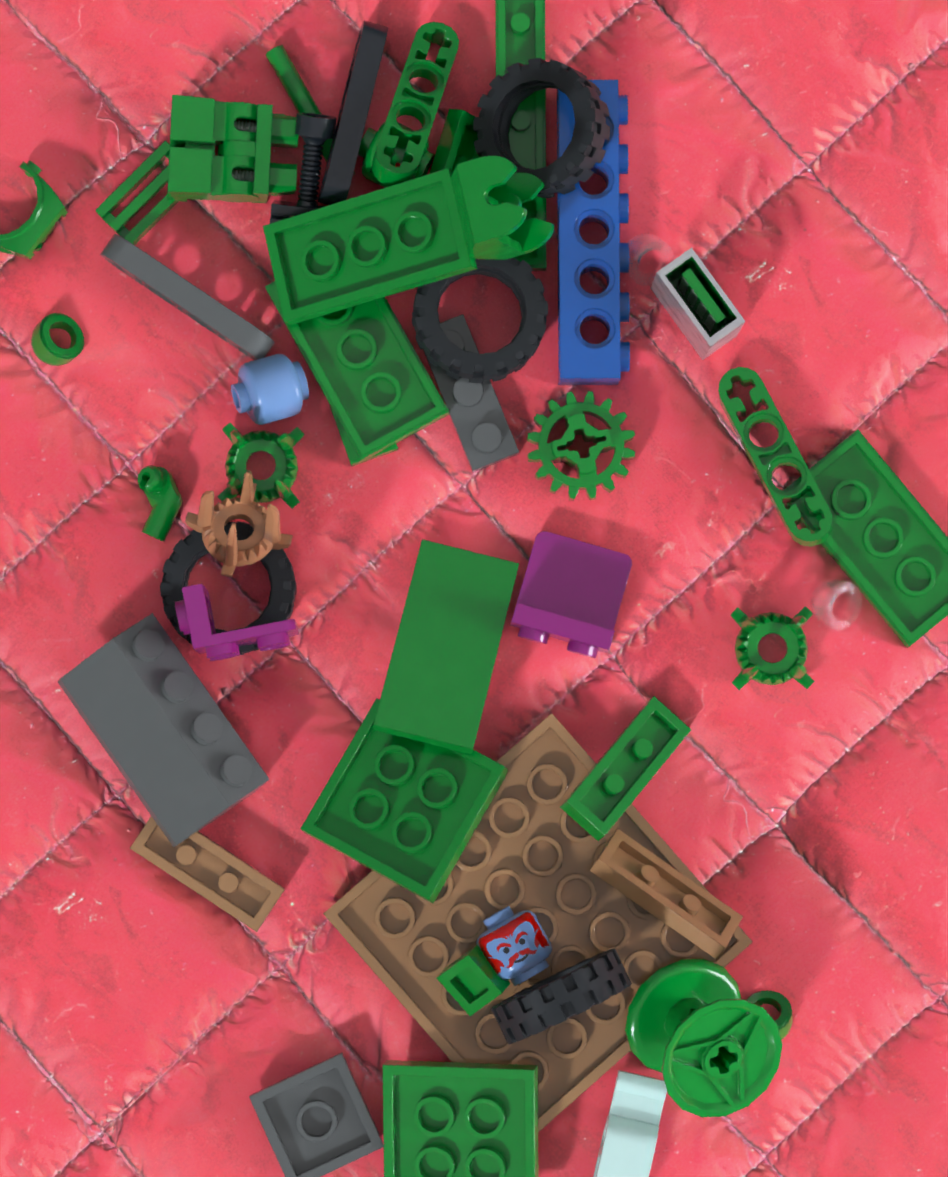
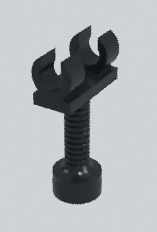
M297 113L295 134L300 135L305 143L303 145V148H305L303 150L304 155H302L304 159L301 165L303 169L300 175L302 179L299 185L301 189H299L300 194L298 195L300 199H298L297 203L274 200L271 205L270 224L290 218L291 215L296 216L325 207L319 206L318 202L315 201L318 200L316 195L319 193L317 185L320 184L318 181L320 177L318 175L321 174L319 171L321 170L320 165H322L320 161L322 160L321 155H323L321 150H323L322 145H324L327 139L335 137L336 117L315 113Z

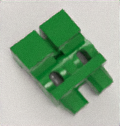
M172 95L167 200L187 202V199L267 203L268 196L295 194L297 164L270 163L271 147L297 148L299 135L295 134L296 117L273 114V105L220 102L212 98ZM215 146H218V156L215 155Z

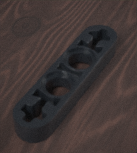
M365 20L361 25L336 123L335 137L332 139L318 198L320 203L332 205L347 199L388 27Z

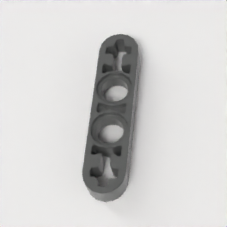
M114 234L100 254L120 271L251 359L264 358L275 342L261 330L123 237Z

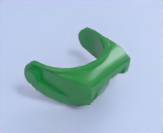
M29 160L27 164L23 161L19 167L28 177L33 178L35 181L38 196L37 204L30 218L22 226L12 232L0 235V252L32 259L35 255L33 252L39 251L42 248V244L53 232L58 219L61 216L65 217L68 212L52 188L39 176L42 170Z

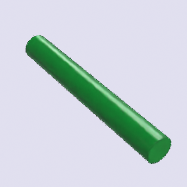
M283 45L268 51L266 57L297 112L321 114ZM327 139L324 145H322L323 150L321 151L326 163L332 139Z

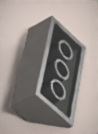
M153 613L111 639L58 681L61 688L173 847H176L251 796L269 780L266 773Z

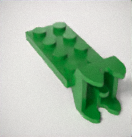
M484 156L456 164L454 171L449 168L264 225V234L284 322L290 325L476 270L475 259L507 260L540 248L551 238L554 232V224L537 218L525 220L527 209L522 207V203L531 201L545 186L543 181L529 173H515L517 171L516 165L504 157Z

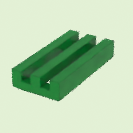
M166 141L95 210L119 236L133 245H136L179 202L167 200L166 195L131 231L125 227L168 183V165L117 217L111 214L166 158L169 160L170 145Z

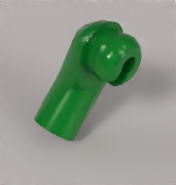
M150 465L144 467L137 478L139 488L144 490L152 507L142 532L164 542L180 510L182 497L172 475L163 467Z

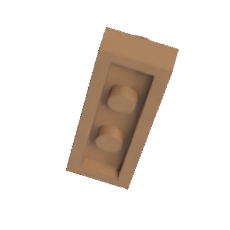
M152 816L130 847L131 850L256 932H258L285 891L284 887L199 831L176 847H173Z
M619 829L609 839L590 869L595 875L715 959L726 948L743 918L742 915Z

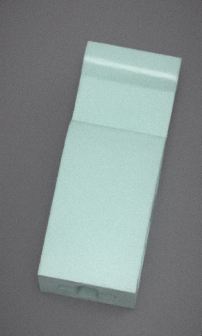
M618 1070L593 1177H649L658 1138L659 1123L667 1094L664 1080Z

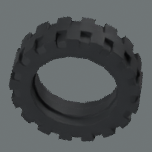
M541 58L528 59L529 64L526 65L519 62L507 68V74L503 77L497 75L489 85L492 89L488 95L483 94L479 100L478 107L481 108L479 117H474L473 131L477 132L478 140L474 141L476 153L482 157L500 156L510 160L517 167L515 173H529L538 177L545 186L537 196L552 198L554 193L567 194L575 190L574 185L579 181L585 183L593 175L594 172L591 169L595 163H601L606 152L602 149L604 140H609L610 126L606 125L605 117L609 116L607 104L599 98L602 94L599 88L594 83L588 81L587 76L555 60L547 62ZM546 88L559 89L567 95L573 105L575 127L572 140L563 155L549 166L535 170L525 168L516 161L510 150L508 133L512 116L520 103L535 91Z
M515 258L507 260L475 259L476 270L418 287L412 312V325L416 332L415 338L420 349H424L427 353V359L436 368L440 366L446 370V375L455 379H459V377L469 379L470 383H483V380L490 379L493 382L506 378L507 374L520 370L536 352L546 329L548 302L545 301L543 295L545 290L539 278L536 279L531 273L532 267L526 261L522 260L520 262ZM481 274L497 278L511 288L519 301L522 316L519 331L508 345L496 352L477 354L462 350L448 340L440 327L438 316L440 298L451 283L464 276Z
M239 521L228 522L224 528L225 533L228 535L232 523H236L237 540L249 538L254 531L250 524ZM195 530L191 531V534L184 540L181 539L173 548V553L164 564L162 571L164 574L160 584L165 614L178 634L190 644H192L191 634L184 635L180 631L175 601L184 600L182 587L188 585L190 572L198 560L209 553L204 546L202 533ZM271 549L260 560L269 575L271 585L269 601L260 617L245 628L284 621L291 617L296 595V581L292 565L283 549ZM216 629V634L227 632L226 630ZM257 643L239 647L240 655L253 650H259Z
M612 948L521 990L493 1006L491 1010L507 1043L512 1044L531 1035L538 1034L553 1025L562 1023L568 1018L590 1009L594 1005L602 1003L611 996L625 990L632 983L616 949Z

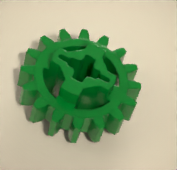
M567 392L565 406L560 407L552 399L547 404L551 415L547 418L544 415L536 414L534 417V422L542 430L541 432L528 433L527 441L538 445V450L530 452L527 458L528 462H541L542 467L535 474L537 480L548 476L553 479L550 487L552 494H555L564 486L568 488V498L571 501L575 500L578 490H585L589 500H595L597 486L601 485L610 493L615 489L611 479L612 475L614 474L621 478L627 476L629 471L620 462L621 460L634 459L635 451L625 448L624 443L632 440L635 437V433L633 430L622 431L620 425L627 418L625 412L618 413L615 416L609 413L613 400L608 398L601 406H597L594 404L593 392H587L584 402H577L573 392ZM584 414L598 418L608 429L598 430L586 422ZM565 418L567 430L562 438L547 443L552 428ZM575 435H582L584 442L593 441V444L596 443L595 446L589 448L586 458H580L578 451L566 449V447L573 444ZM614 449L611 463L602 473L597 475L595 462L599 455ZM553 462L554 464L564 462L574 468L578 479L560 472L553 465Z

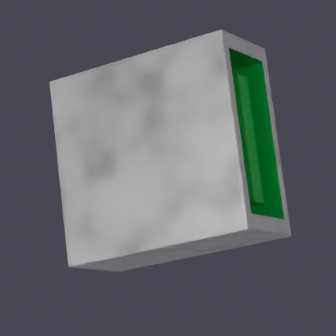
M692 247L656 272L650 289L702 360L738 335L746 321Z

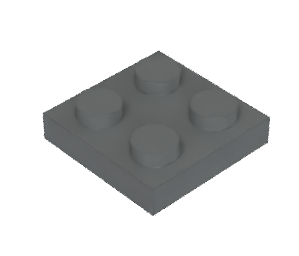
M342 1052L249 1096L285 1177H321L384 1147V1142Z

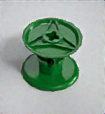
M681 959L658 969L640 985L628 1007L625 1031L630 1050L644 1066L663 1074L668 1094L682 1110L700 1117H720L732 1114L748 1107L767 1090L779 1068L782 1041L777 1023L763 1007L741 999L739 987L734 978L723 966L706 959Z

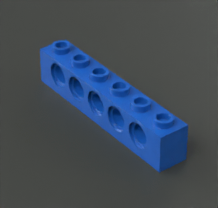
M588 80L599 88L602 93L599 98L607 104L609 116L605 117L606 125L610 126L609 140H604L602 148L606 152L601 163L596 162L591 169L595 174L603 177L607 188L600 194L591 195L583 191L578 182L574 185L576 189L570 193L562 194L557 192L558 385H618L621 379V372L630 371V343L620 342V322H629L630 315L629 292H620V273H629V243H620L619 224L628 223L629 220L628 193H619V174H628V144H619V125L628 124V95L618 94V80ZM557 89L558 159L570 144L575 127L573 105L567 95ZM596 222L605 228L607 238L599 244H589L582 239L579 229L586 223ZM596 271L606 278L608 287L599 294H590L581 287L579 279L587 272ZM591 320L601 322L608 331L607 339L599 344H591L585 341L580 333V327L585 322Z

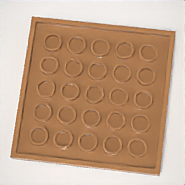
M552 713L497 761L505 766L509 772L433 904L372 870L323 913L452 1062L538 1065V1132L631 1051L625 1031L628 1007L640 985L658 969L681 959H706L725 967L752 943V940L738 926L726 948L715 959L590 871L609 839L619 829L709 892L632 804L599 841L560 808L596 763ZM507 906H510L514 914L523 910L532 911L553 947L551 954L546 958L549 966L516 986H513L511 980H508L510 985L501 995L469 1016L438 981L437 977L447 966L476 946L479 935L487 930L483 922L484 919ZM612 948L616 949L632 983L629 987L602 1003L568 1018L562 1023L553 1025L521 1041H516L512 1044L507 1043L491 1010L493 1006L521 990L568 967L574 966L585 959Z

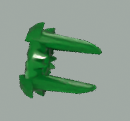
M231 423L226 425L222 430L233 445L227 454L225 462L226 477L228 479L227 488L217 496L221 502L226 498L232 499L237 495L241 496L248 459L256 452H267L275 459V471L271 477L265 480L253 478V483L257 484L254 502L265 503L282 498L292 509L300 503L290 488L296 480L298 471L297 456L293 447L305 434L296 427L289 434L283 433L278 435L262 430L242 435Z
M805 606L793 618L773 612L748 617L737 607L730 616L741 627L736 638L735 653L742 671L733 680L732 684L740 690L751 679L760 684L777 685L794 678L804 688L808 689L815 681L807 674V669L804 666L807 659L808 645L801 627L813 613ZM776 634L783 638L787 651L781 661L769 663L761 658L758 652V644L763 636Z

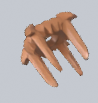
M247 470L244 474L241 498H226L214 506V491H206L202 494L198 515L188 512L185 520L189 527L202 533L204 546L211 556L223 563L221 575L227 577L233 576L236 566L252 565L263 559L271 549L280 550L288 548L293 538V535L281 534L280 512L274 505L268 504L266 510L263 505L261 506L260 503L254 502L257 484L253 483V475L250 470ZM242 519L249 522L254 531L249 538L237 540L236 523H232L228 535L225 533L224 528L228 522Z

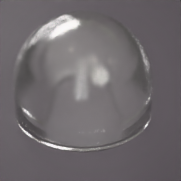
M643 233L634 236L627 242L629 243V273L627 275L639 285L651 286L656 272L674 260L671 247L657 235ZM657 250L659 265L656 270L650 273L640 272L639 262L643 255L649 251Z
M830 578L822 581L814 588L810 597V609L814 618L820 624L834 630H844L851 626L859 616L862 607V595L859 588L855 584L839 578ZM844 593L848 600V609L843 615L834 617V602L840 594Z

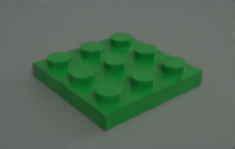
M376 698L303 823L301 830L433 904L509 771L502 764L473 750L472 754L373 730L380 702Z
M386 1060L383 1064L384 1177H539L538 1065Z

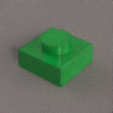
M478 945L447 966L437 977L438 981L469 1016L501 995L510 985L508 980H503L497 975Z

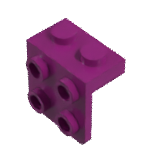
M542 531L538 533L533 544L510 626L520 628L518 637L537 643L547 644L549 637L569 642L567 651L582 656L596 658L598 651L607 653L610 650L615 632L614 626L632 567L631 558L624 553L551 532Z
M202 583L182 587L184 600L175 601L180 631L184 635L191 634L193 649L199 654L206 653L210 661L240 656V646L257 643L260 651L290 646L289 637L299 635L295 619L216 634L209 592Z

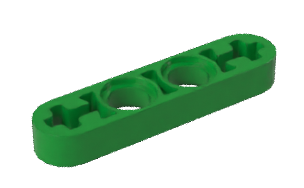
M430 22L419 27L373 157L372 171L375 178L388 187L415 178L459 47V39L456 32L443 23ZM431 43L441 46L435 63L426 60ZM417 77L425 78L434 85L435 90L428 93L419 92L411 86L409 80ZM403 115L413 116L420 121L423 128L417 131L405 130L397 123L396 118ZM396 145L406 148L400 167L390 164Z
M737 367L730 369L719 382L718 393L723 410L789 535L802 546L812 547L820 545L830 535L833 520L831 510L762 379L755 371L749 368ZM740 381L743 387L752 385L754 388L749 391V396L754 410H758L762 405L767 410L753 412L743 422H740L738 417L746 416V408L739 397L732 399L728 397L733 393L732 384ZM762 422L770 423L778 431L776 442L766 448L754 445L749 437L752 427ZM786 465L796 468L801 475L799 486L791 491L778 489L773 484L772 475L779 467ZM808 491L813 496L804 498V504L811 516L820 514L823 517L818 522L819 531L813 534L808 528L800 530L797 528V525L801 523V512L796 503L789 509H786L784 503L799 500Z

